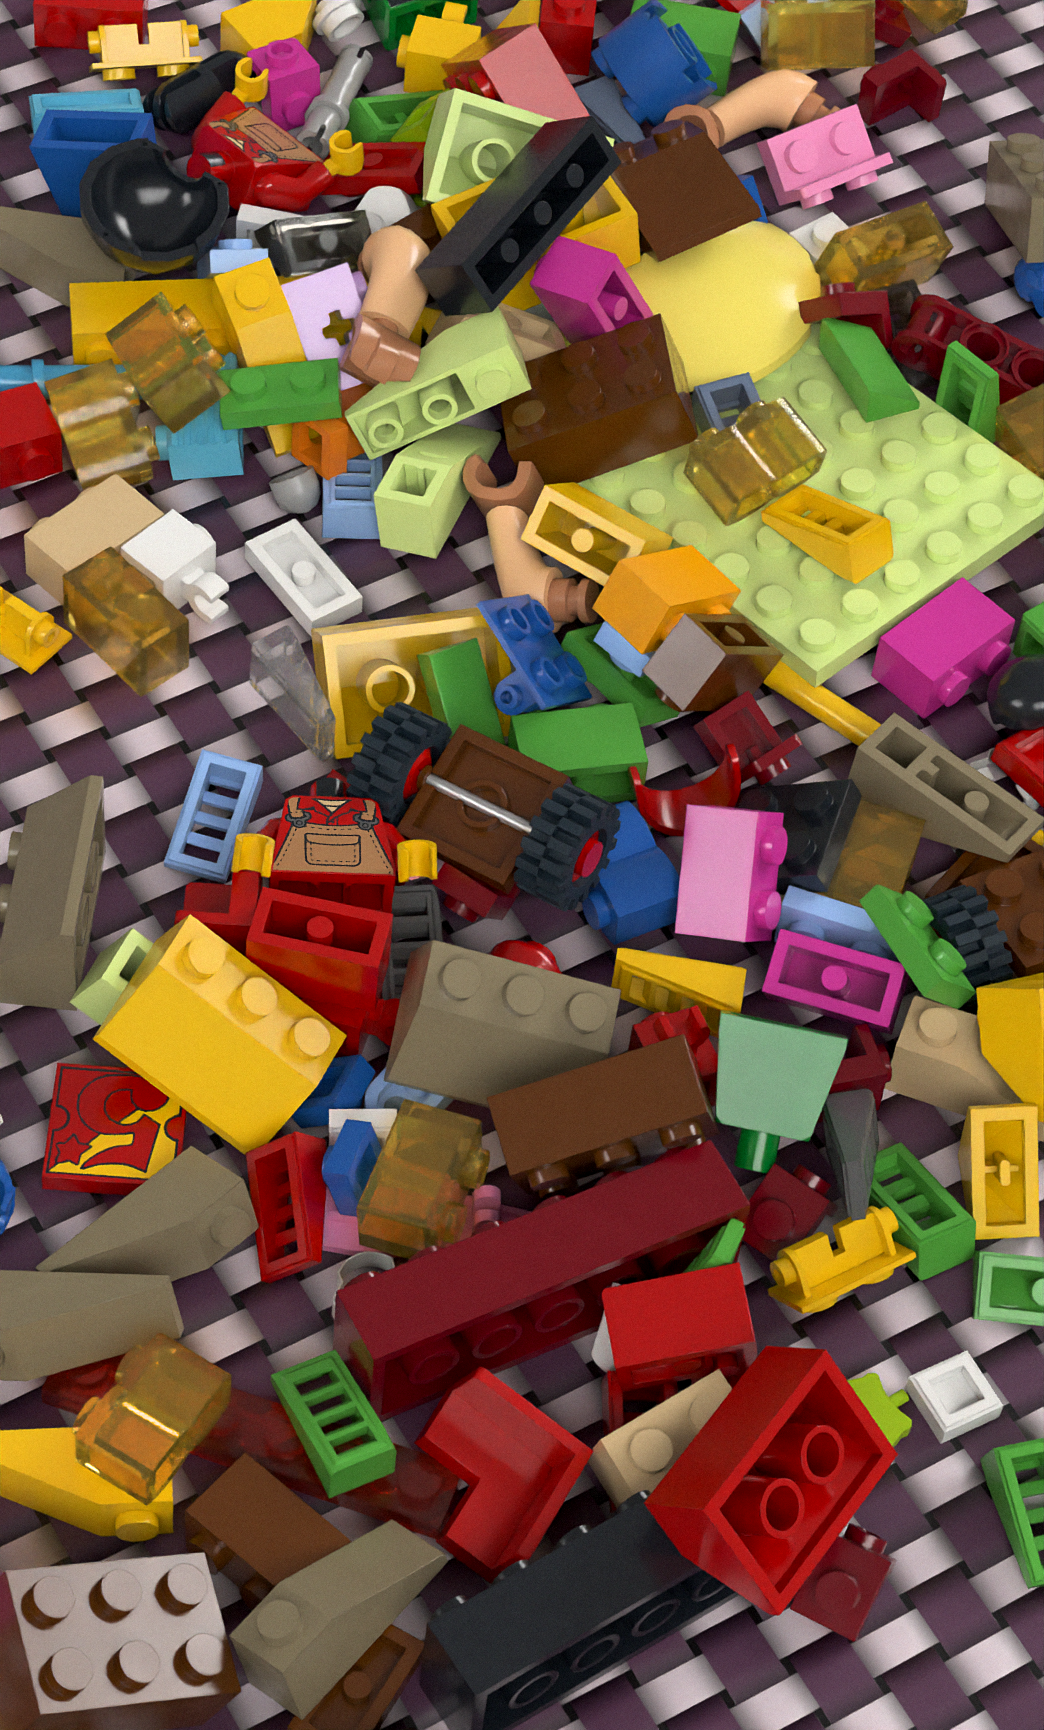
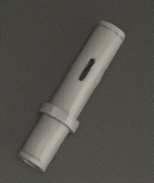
M349 44L341 49L338 60L320 95L314 97L305 112V124L296 137L304 146L311 147L312 152L323 160L330 152V137L335 132L344 130L350 119V103L355 98L373 65V57L367 50L364 51L361 58L357 57L361 46L356 44Z

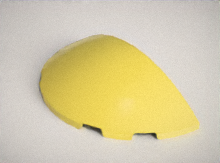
M751 221L661 262H657L651 256L644 253L640 256L641 262L625 268L653 315L661 313L683 360L689 392H693L695 386L749 372L753 383L774 372L798 352L810 337L811 324H804L800 316L799 302L821 297L820 276L816 273L809 253L797 240L771 223ZM561 332L565 346L568 347L571 343L568 342Z

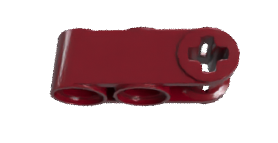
M923 294L913 301L910 307L911 319L905 330L899 331L895 335L891 343V350L894 356L902 364L911 369L922 371L940 381L947 347L956 340L999 374L1000 412L1011 419L1021 422L1030 421L1031 416L1044 410L1043 349L1036 348L1004 332L996 325L985 322L955 307L952 303L937 295ZM933 313L937 314L935 322L930 320ZM917 344L922 346L919 352L914 351Z

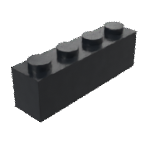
M593 116L545 122L415 269L445 316L493 312L622 163Z

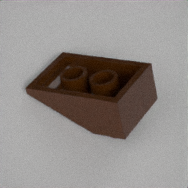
M681 119L670 120L653 128L651 131L652 136L635 144L627 141L613 145V149L622 163L610 177L637 212L640 249L657 262L666 260L762 217L758 204L706 132L689 121L683 122Z

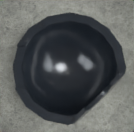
M137 138L110 146L90 162L79 183L82 222L93 241L115 262L140 273L159 274L178 271L193 264L213 248L229 214V193L224 181L206 171L202 174L201 178H190L183 175L169 162L166 149L151 142L148 138Z

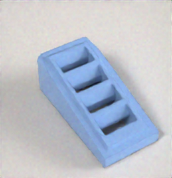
M366 453L347 459V471L370 473H342L337 475V477H332L330 480L322 479V538L380 539L373 495L383 479L382 456L369 460ZM352 486H370V487H352ZM335 499H359V500H335Z
M204 749L201 750L164 860V867L226 883L232 865L235 837L238 834L245 833L263 783V766ZM210 784L240 792L238 800L208 792ZM205 804L233 812L230 820L201 812V807ZM198 824L227 833L225 839L220 840L192 832L194 825ZM187 844L219 852L217 863L183 854Z

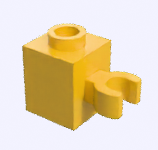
M446 2L441 19L417 15L411 36L402 35L398 47L396 66L405 69L403 91L413 93L446 90L443 79L448 76L441 64L481 39L480 26L464 24L468 5Z

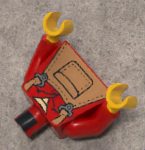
M243 58L236 64L235 89L231 93L225 91L203 116L192 135L191 148L193 153L187 162V176L190 178H201L202 174L206 171L224 181L228 187L229 205L239 211L241 203L289 213L307 211L311 201L335 183L333 176L336 174L352 176L362 170L364 164L363 144L359 142L352 147V136L349 130L335 132L329 139L330 158L324 161L254 106L246 108L245 102H258L267 95L268 68L260 76L249 78L252 73V58Z
M328 777L319 779L311 785L310 796L292 795L285 799L282 816L269 819L256 834L241 833L236 835L231 872L238 873L239 870L260 872L262 877L269 878L268 888L391 914L396 877L398 882L401 883L418 879L421 876L428 877L430 880L437 879L436 843L429 840L407 841L393 824L383 822L379 804L371 798L347 797L346 784L337 778Z

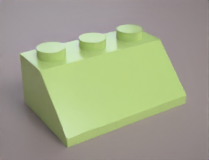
M458 88L439 94L424 147L423 201L433 204L497 178L545 122L558 120ZM606 136L613 148L615 139Z

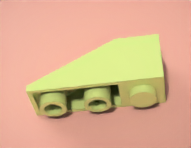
M497 306L493 312L481 313L445 329L421 349L420 360L411 381H387L385 385L380 382L348 408L344 414L369 460H373L532 388L522 350L499 306Z
M454 423L420 438L396 454L373 495L381 547L436 559L470 497L463 482V468L467 459L476 454L481 456L486 464H488L501 440L500 432Z

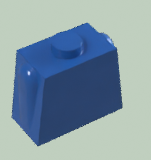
M47 109L29 148L61 214L64 216L82 217L79 183L90 162L113 145L137 138H148L155 144L157 142L152 113Z

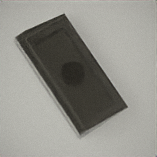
M365 209L277 219L254 231L257 242L262 249L268 248V257L284 278L312 275L348 262L350 270L358 269L359 254L363 250L365 242L372 234Z

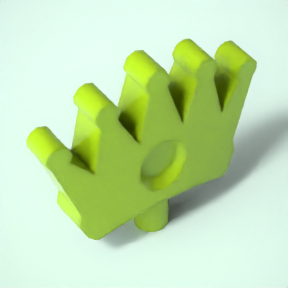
M873 1372L867 1373L861 1378L847 1380L893 1448L902 1438L908 1436L912 1427V1419L898 1409L899 1406L909 1401V1397L903 1389L888 1397L883 1389L879 1375Z

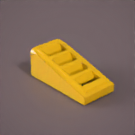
M804 484L799 485L761 511L762 522L832 572L852 583L857 584L893 558L894 551L889 519ZM808 510L811 511V513L805 516L804 518L801 517Z
M621 947L617 948L611 987L621 990V999L655 1013L661 1011L673 1013L698 1005L710 1028V1036L718 1038L720 1010L741 1012L747 969Z

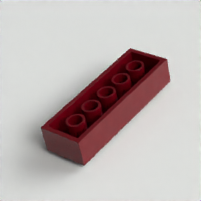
M711 1140L691 1148L686 1146L674 1147L660 1155L654 1163L629 1173L623 1170L612 1172L600 1179L590 1189L570 1197L564 1195L553 1196L537 1205L532 1212L505 1223L502 1220H496L486 1223L464 1240L444 1248L441 1246L424 1248L414 1254L407 1263L380 1274L376 1271H370L354 1277L344 1288L336 1291L333 1350L336 1349L382 1422L443 1396L450 1386L478 1367H483L494 1375L597 1332L604 1312L602 1291L605 1288L611 1287L613 1282L624 1285L683 1273L721 1227L725 1226L731 1218L743 1222V1228L745 1229L751 1204ZM742 1240L732 1263L738 1262Z

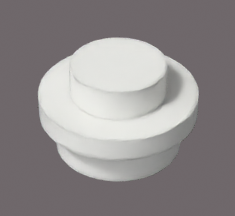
M322 0L315 8L317 15L313 19L312 27L317 34L325 35L330 42L339 41L347 37L360 26L364 19V14L360 10L361 1Z

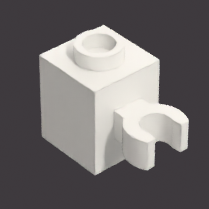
M174 509L120 547L121 587L161 619L165 620L188 602L194 612L210 624L229 611V606L219 599L229 591V585L216 574V542L204 527L196 523L192 524Z

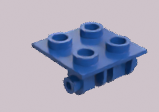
M529 594L485 600L476 604L516 668V671L498 683L494 691L495 704L502 713L518 715L522 712L540 709L547 710L588 701L593 697L585 685L587 676L584 668L574 655L563 650L552 632L554 630L552 617L540 602L532 600Z

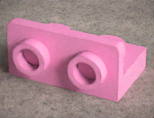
M857 104L845 107L757 143L779 206L800 200L803 210L833 199L834 196L831 188L845 183L847 191L879 180L876 170L893 163L890 152L875 156Z

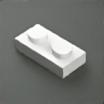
M296 518L245 542V559L310 636L311 629L335 626L362 612L363 596Z

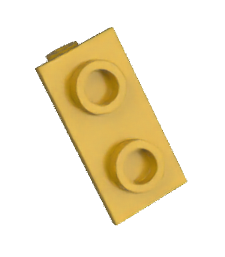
M186 19L147 23L149 44L139 45L137 24L98 25V31L87 32L89 54H100V63H92L89 66V72L102 71L103 81L136 79L135 69L157 68L158 78L174 77L189 68V65H195L202 61V56L190 57L189 47H199L197 24L187 25Z
M0 587V654L32 675L72 639V634L54 623V617L48 612H38Z
M869 1206L866 1219L852 1221L850 1216L832 1225L838 1248L833 1251L828 1235L821 1231L778 1251V1259L770 1263V1271L777 1285L767 1289L768 1294L801 1314L823 1311L833 1306L839 1296L863 1284H874L886 1280L893 1274L895 1268L917 1258L916 1253L893 1241L891 1234L898 1231L899 1228L893 1211L887 1206L881 1209Z

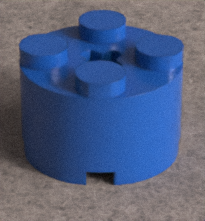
M658 0L648 1L599 39V47L591 52L600 70L609 79L616 76L627 92L621 97V100L634 120L639 124L647 121L653 128L663 123L667 114L675 107L685 104L696 105L718 88L716 82L705 79L712 74V71L695 43L679 22L674 26L668 27L660 18L668 10Z

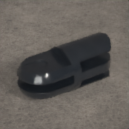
M225 50L205 58L146 94L142 103L144 113H152L154 127L159 130L180 134L187 133L199 125L203 116L225 91L231 93L235 89L236 64L247 56L238 51ZM252 69V73L249 78H256V73Z

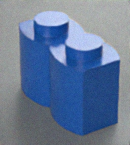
M628 800L615 805L621 814L617 819L621 821L620 830L613 836L618 839L615 849L609 851L607 858L610 859L606 870L601 868L598 874L600 881L595 888L589 887L588 897L582 903L583 912L589 925L594 930L601 929L614 945L675 923L680 877L666 854L656 846L654 838L641 814Z

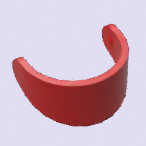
M733 743L725 745L724 760L712 775L692 786L670 791L649 789L641 784L637 767H628V775L641 815L655 830L670 836L684 837L687 804L734 808L741 791L740 764Z

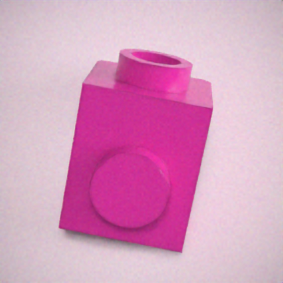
M296 38L276 40L266 46L248 51L247 57L252 58V69L258 76L268 68V92L265 98L262 99V113L285 131L303 126L305 124V112L314 97L320 95L319 64Z

